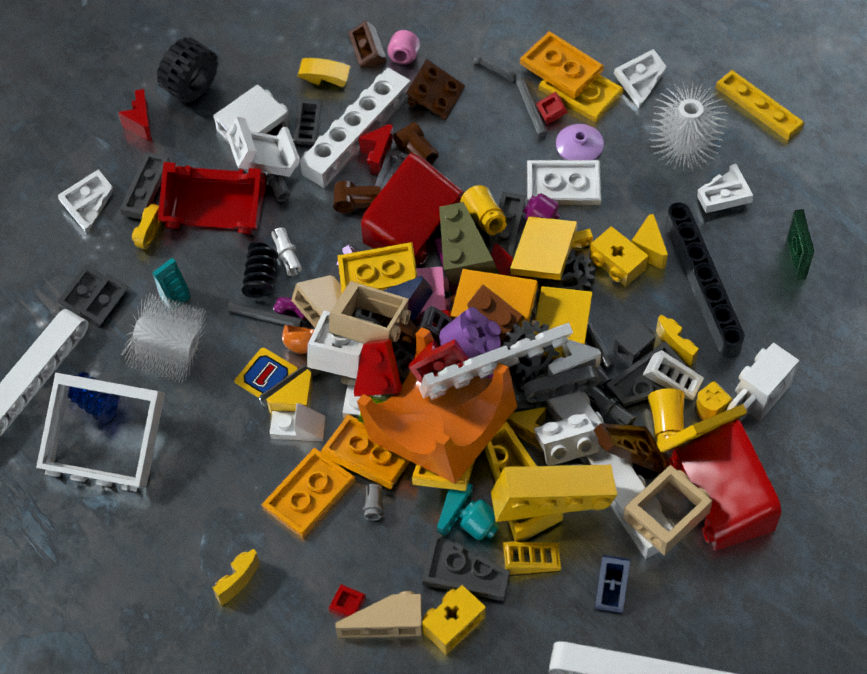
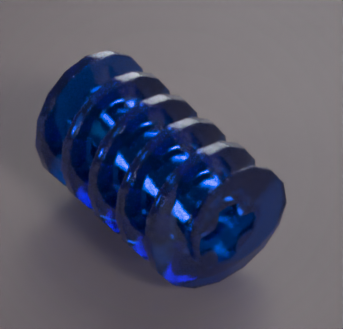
M86 371L75 375L77 377L97 380L95 377H89V373ZM69 387L67 397L69 401L76 403L79 408L91 414L101 424H108L113 419L120 400L119 395L76 387Z

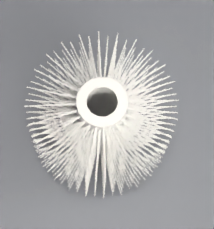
M687 93L686 100L685 97L683 98L684 101H681L679 96H675L679 103L669 96L666 97L674 104L658 100L668 105L670 109L667 110L668 107H658L666 112L653 113L665 119H653V121H658L664 125L651 127L658 128L664 132H651V134L664 137L656 139V141H670H666L667 143L650 147H665V144L670 147L656 152V154L674 147L672 150L676 152L673 154L674 156H677L679 152L680 155L684 154V159L687 154V160L688 157L690 160L689 153H691V156H693L692 160L694 158L696 162L695 154L693 155L692 152L701 157L697 150L702 152V154L704 153L710 159L712 158L702 151L701 148L718 153L705 146L708 143L710 146H717L709 140H722L713 137L711 134H724L713 129L714 127H725L713 122L726 120L718 117L714 119L713 116L724 112L706 113L713 112L710 110L718 108V106L709 107V109L705 108L714 103V101L702 105L705 102L701 103L700 101L704 98L703 96L699 97L697 101L695 94L693 99L692 95L689 99V94L687 96Z
M151 297L154 301L152 309L150 306L149 311L148 308L147 311L145 309V313L143 309L142 315L141 302V317L138 321L136 320L137 323L133 326L135 327L132 332L134 342L131 348H134L135 354L131 359L135 362V365H138L135 360L142 365L140 360L144 357V360L146 358L145 363L150 369H152L151 366L154 367L156 362L155 367L158 370L161 367L162 371H164L163 363L165 361L169 368L168 374L172 376L171 373L174 374L176 369L174 376L177 378L176 375H178V372L181 373L182 368L184 370L185 367V370H188L187 362L188 364L189 361L191 363V358L193 363V356L195 355L198 343H200L198 333L202 325L200 326L196 318L193 323L192 316L194 312L191 315L190 311H188L187 317L185 314L183 320L184 314L182 313L184 309L182 308L181 312V309L175 303V310L173 308L169 309L167 315V304L165 305L163 300H160L165 306L161 305L160 307L157 301Z

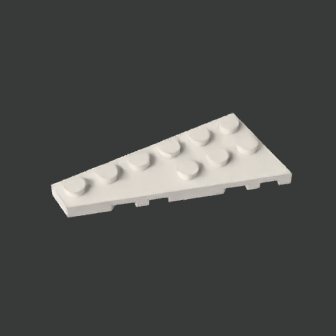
M569 323L544 331L536 335L533 341H530L528 338L519 340L510 347L511 350H508L507 346H503L470 358L463 362L464 366L461 368L455 364L448 366L440 371L437 377L434 376L433 372L426 374L419 387L423 398L430 396L431 400L446 394L445 391L452 386L459 389L470 384V380L478 375L480 379L494 374L493 370L499 363L512 367L520 363L519 358L526 355L529 358L536 357L544 353L543 348L553 345L554 348L560 347L569 342L567 338L573 333Z

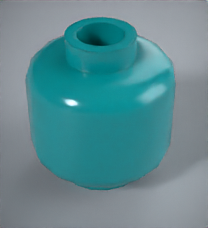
M472 500L459 515L462 519L460 521L461 528L476 540H482L485 536L491 539L500 528L495 521L494 508L484 500H478L477 502Z

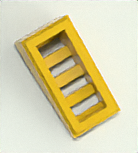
M503 542L505 569L510 571L509 575L561 571L558 543ZM551 551L552 563H547L546 552ZM540 552L541 562H536L535 553ZM525 553H529L530 562H525ZM513 554H518L519 562H514Z

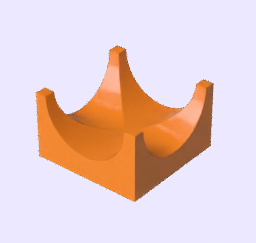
M423 327L415 334V357L430 341L434 340L431 332ZM499 363L493 370L494 375L492 378L480 379L479 376H476L470 380V384L459 389L452 386L445 391L446 394L432 400L430 396L422 397L419 390L421 384L411 370L402 384V391L395 393L388 400L375 404L372 398L363 394L358 399L357 404L370 441L456 484L518 407L509 367Z

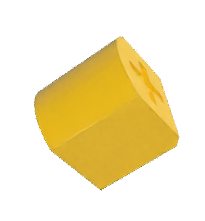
M712 381L698 392L695 404L696 415L703 421L725 412L733 398L715 381Z

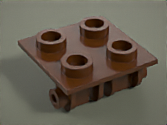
M426 59L406 92L408 95V105L416 107L421 104L445 120L465 85Z

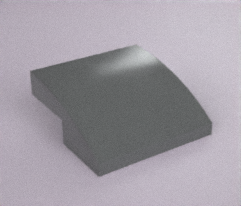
M85 264L57 301V306L61 309H68L91 324L101 326L128 290V286L108 273L104 276Z

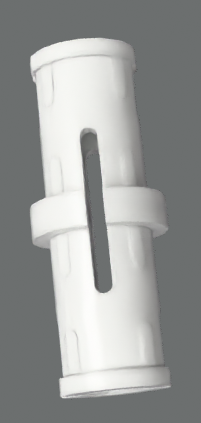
M285 228L275 229V232L272 231L271 237L277 247L278 258H281L287 275L295 276L298 272L302 271L296 256L295 245L291 244Z

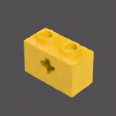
M612 226L590 245L589 258L597 267H602L614 281L620 282L625 287L647 269L649 255Z
M463 585L457 590H450L442 599L443 603L436 609L431 608L422 618V633L445 655L486 618V607Z

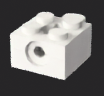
M323 311L308 343L307 367L356 379L364 343L330 333V312Z
M774 342L767 350L761 349L754 359L755 363L751 367L746 366L738 377L741 381L735 389L737 396L730 403L727 410L744 404L747 413L738 418L740 422L748 414L761 421L792 385L800 360Z

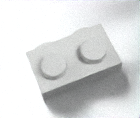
M586 414L573 415L568 419L549 422L534 428L536 438L544 450L545 461L548 466L599 451L597 436L593 431L595 428Z

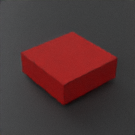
M557 92L536 103L547 124L568 113Z
M340 584L329 606V612L346 618L361 610L366 600V594Z

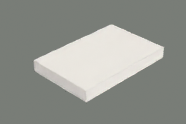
M527 160V203L532 195L536 197L539 193H542L557 201L559 205H601L600 160Z

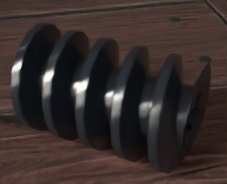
M252 242L247 247L248 252L246 254L244 278L242 281L243 287L241 290L246 297L261 298L264 295L272 294L274 291L273 285L275 283L274 276L276 275L275 268L277 266L278 252L265 243Z

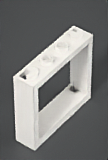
M55 373L36 468L46 469V475L60 477L61 472L71 474L70 479L86 482L87 477L96 479L95 484L111 487L112 482L120 483L123 490L137 492L138 487L147 488L165 393ZM69 387L150 401L136 477L54 462Z

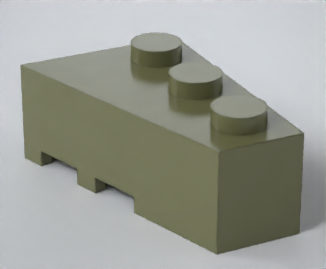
M464 202L439 207L443 269L451 285L459 284L463 269L499 274Z

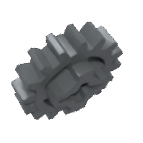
M572 249L561 280L554 281L553 279L540 278V282L544 283L545 287L591 291V285H594L595 267H591V259L584 261V253L577 256L575 255V250Z
M524 320L522 328L514 324L515 332H506L510 339L509 341L502 342V345L507 346L508 350H511L510 347L516 344L520 336L521 340L528 338L530 341H533L536 336L534 331L540 334L547 331L549 326L543 324L539 328V321L533 320L531 326L529 321ZM553 345L545 347L543 350L546 354L542 361L540 359L544 353L533 358H529L526 355L523 358H525L528 366L518 363L514 366L513 372L518 374L522 370V376L528 377L530 372L534 377H539V370L543 373H548L547 365L553 362V356H559L560 353L554 351Z

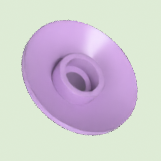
M573 124L565 127L560 131L556 139V149L565 160H596L604 148V140L600 132L592 126L585 124Z

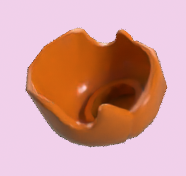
M285 325L282 333L283 344L294 353L305 354L308 352V343L314 329Z

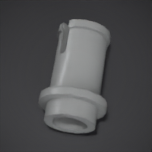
M369 484V486H366V504L362 512L365 514L366 519L372 521L381 519V515L384 514V508L382 507L383 487L379 484Z

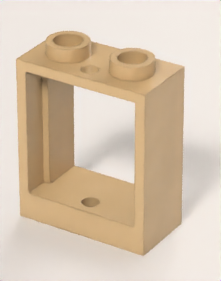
M350 281L330 311L329 332L361 343L391 339V343L393 341L397 342L402 326L408 324L411 316V311L408 310L409 299ZM356 307L390 317L392 320L386 328L351 317Z
M670 465L624 508L623 520L665 556L710 513L712 500L704 489L693 485L683 471H677ZM668 483L696 506L669 532L642 509Z

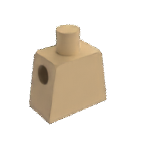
M331 275L296 283L291 301L316 328L323 311L330 312L342 295L341 284Z

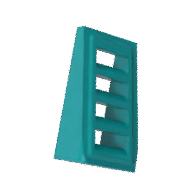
M173 258L153 272L160 299L165 304L168 303L171 306L170 309L173 308L175 310L170 303L173 305L175 303L180 307L182 303L191 298L189 288Z
M468 484L466 491L448 490L437 525V532L442 534L443 538L448 535L459 515L471 500L473 485Z

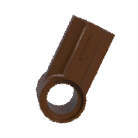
M416 122L410 123L393 134L394 142L402 152L407 151L409 154L414 153L421 156L431 165L439 158L437 150L425 139L422 129Z
M339 181L334 184L333 208L339 213H350L355 208H368L381 192V186H355L350 181Z

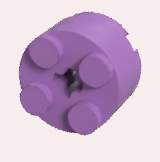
M470 307L441 330L439 340L442 346L456 339L470 359L500 348L499 334L501 329L495 321H490L476 308Z

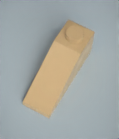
M412 591L393 594L336 622L337 637L422 636L421 594H415Z

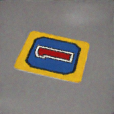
M261 348L235 378L234 383L259 398L261 394L298 370V368L268 349Z

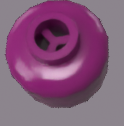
M539 193L536 197L532 195L523 210L526 213V221L528 216L559 219L561 213L557 212L559 209L558 202L542 193Z

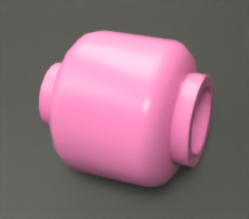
M400 30L390 40L387 49L388 55L395 63L408 65L416 59L420 42L418 37L411 31Z

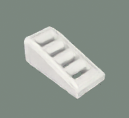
M662 350L653 354L643 373L645 377L665 388L683 391L685 398L691 401L694 400L704 380V377ZM669 368H670V369H672V372H671L670 376L668 377V376H666V374H667V372H668V370H669ZM680 373L682 374V377L679 383H677L675 381ZM689 378L692 381L688 389H686L684 386Z

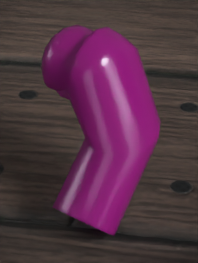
M279 297L276 300L277 303L274 304L273 308L278 314H285L288 309L295 312L303 321L308 320L291 301L292 298Z

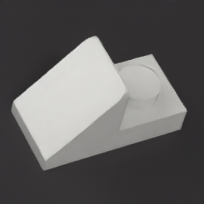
M568 339L569 342L562 345V351L566 358L559 357L549 364L548 376L585 366L598 367L600 366L601 352L597 348Z
M300 403L296 404V412L272 411L270 438L323 442L326 417Z

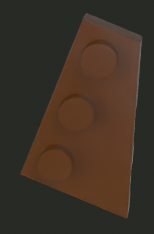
M600 423L593 430L598 437L599 445L610 454L660 474L670 466L645 426Z

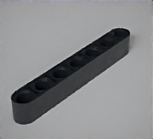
M675 202L668 209L667 231L718 351L727 358L737 357L743 345L744 331L690 208L685 203Z

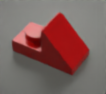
M144 89L135 90L136 100H132L133 109L118 112L121 125L146 141H152L149 108Z
M385 125L359 137L360 152L368 154L367 164L370 165L371 175L380 177L394 141L393 125Z
M456 339L440 347L432 340L409 364V369L421 384L424 375L433 372L434 376L437 377L440 371L454 364L461 368L464 366L463 362L469 358Z

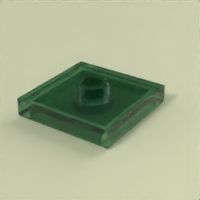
M804 209L795 210L786 238L797 280L807 278L815 252Z

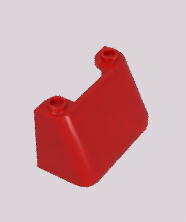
M410 153L364 213L361 221L363 243L376 249L412 242L417 268L419 264L422 265L428 255L426 242L440 224L439 207L460 203L461 197L465 192L424 158Z
M163 162L158 221L165 223V228L180 229V225L238 229V233L249 235L253 234V230H258L267 182V174L262 169L249 168L247 173L244 169H239V171L193 168L189 165L185 167L176 166L177 163Z
M738 419L725 423L672 452L670 465L677 471H683L688 476L690 482L697 488L704 489L712 500L710 513L705 517V527L702 528V533L705 541L711 543L714 551L776 530L782 513L779 498L743 425Z

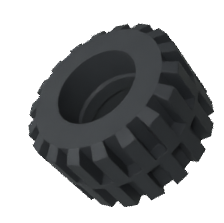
M184 37L182 40L179 39L163 55L164 57L160 61V66L157 70V82H159L161 88L185 103L193 102L200 98L213 83L219 62H217L218 56L194 38Z

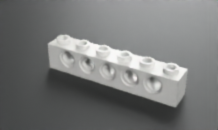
M390 68L379 74L375 78L374 83L368 89L362 91L353 105H349L345 113L332 123L330 129L316 140L315 145L309 151L302 154L299 160L301 174L322 188H325L360 151L359 137L381 128L408 99L406 92L411 85V80Z

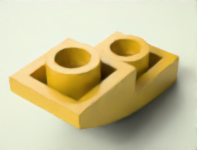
M302 58L297 77L319 85L321 80H325L344 88L350 66L328 59Z
M660 315L656 327L662 343L666 341L682 361L691 368L697 360L699 348L692 341L681 338L683 327L679 326L675 320Z
M255 549L239 554L230 563L234 574L222 577L212 587L221 606L235 597L255 574L260 564Z

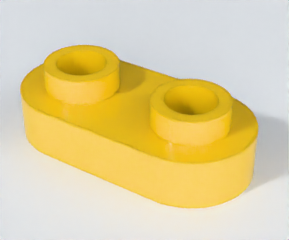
M150 204L149 207L144 209L142 220L132 233V241H134L135 247L144 250L150 247L162 223L158 221L159 205Z

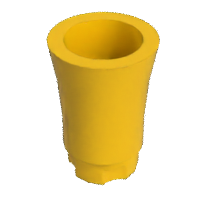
M473 186L463 194L460 202H464L472 219L482 230L489 235H495L506 228L507 223L505 222L504 212L497 205L486 186Z
M660 389L648 395L657 443L684 430L685 393L679 389Z

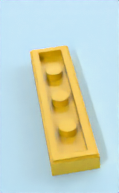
M731 70L716 82V89L787 141L804 127V121L735 71Z

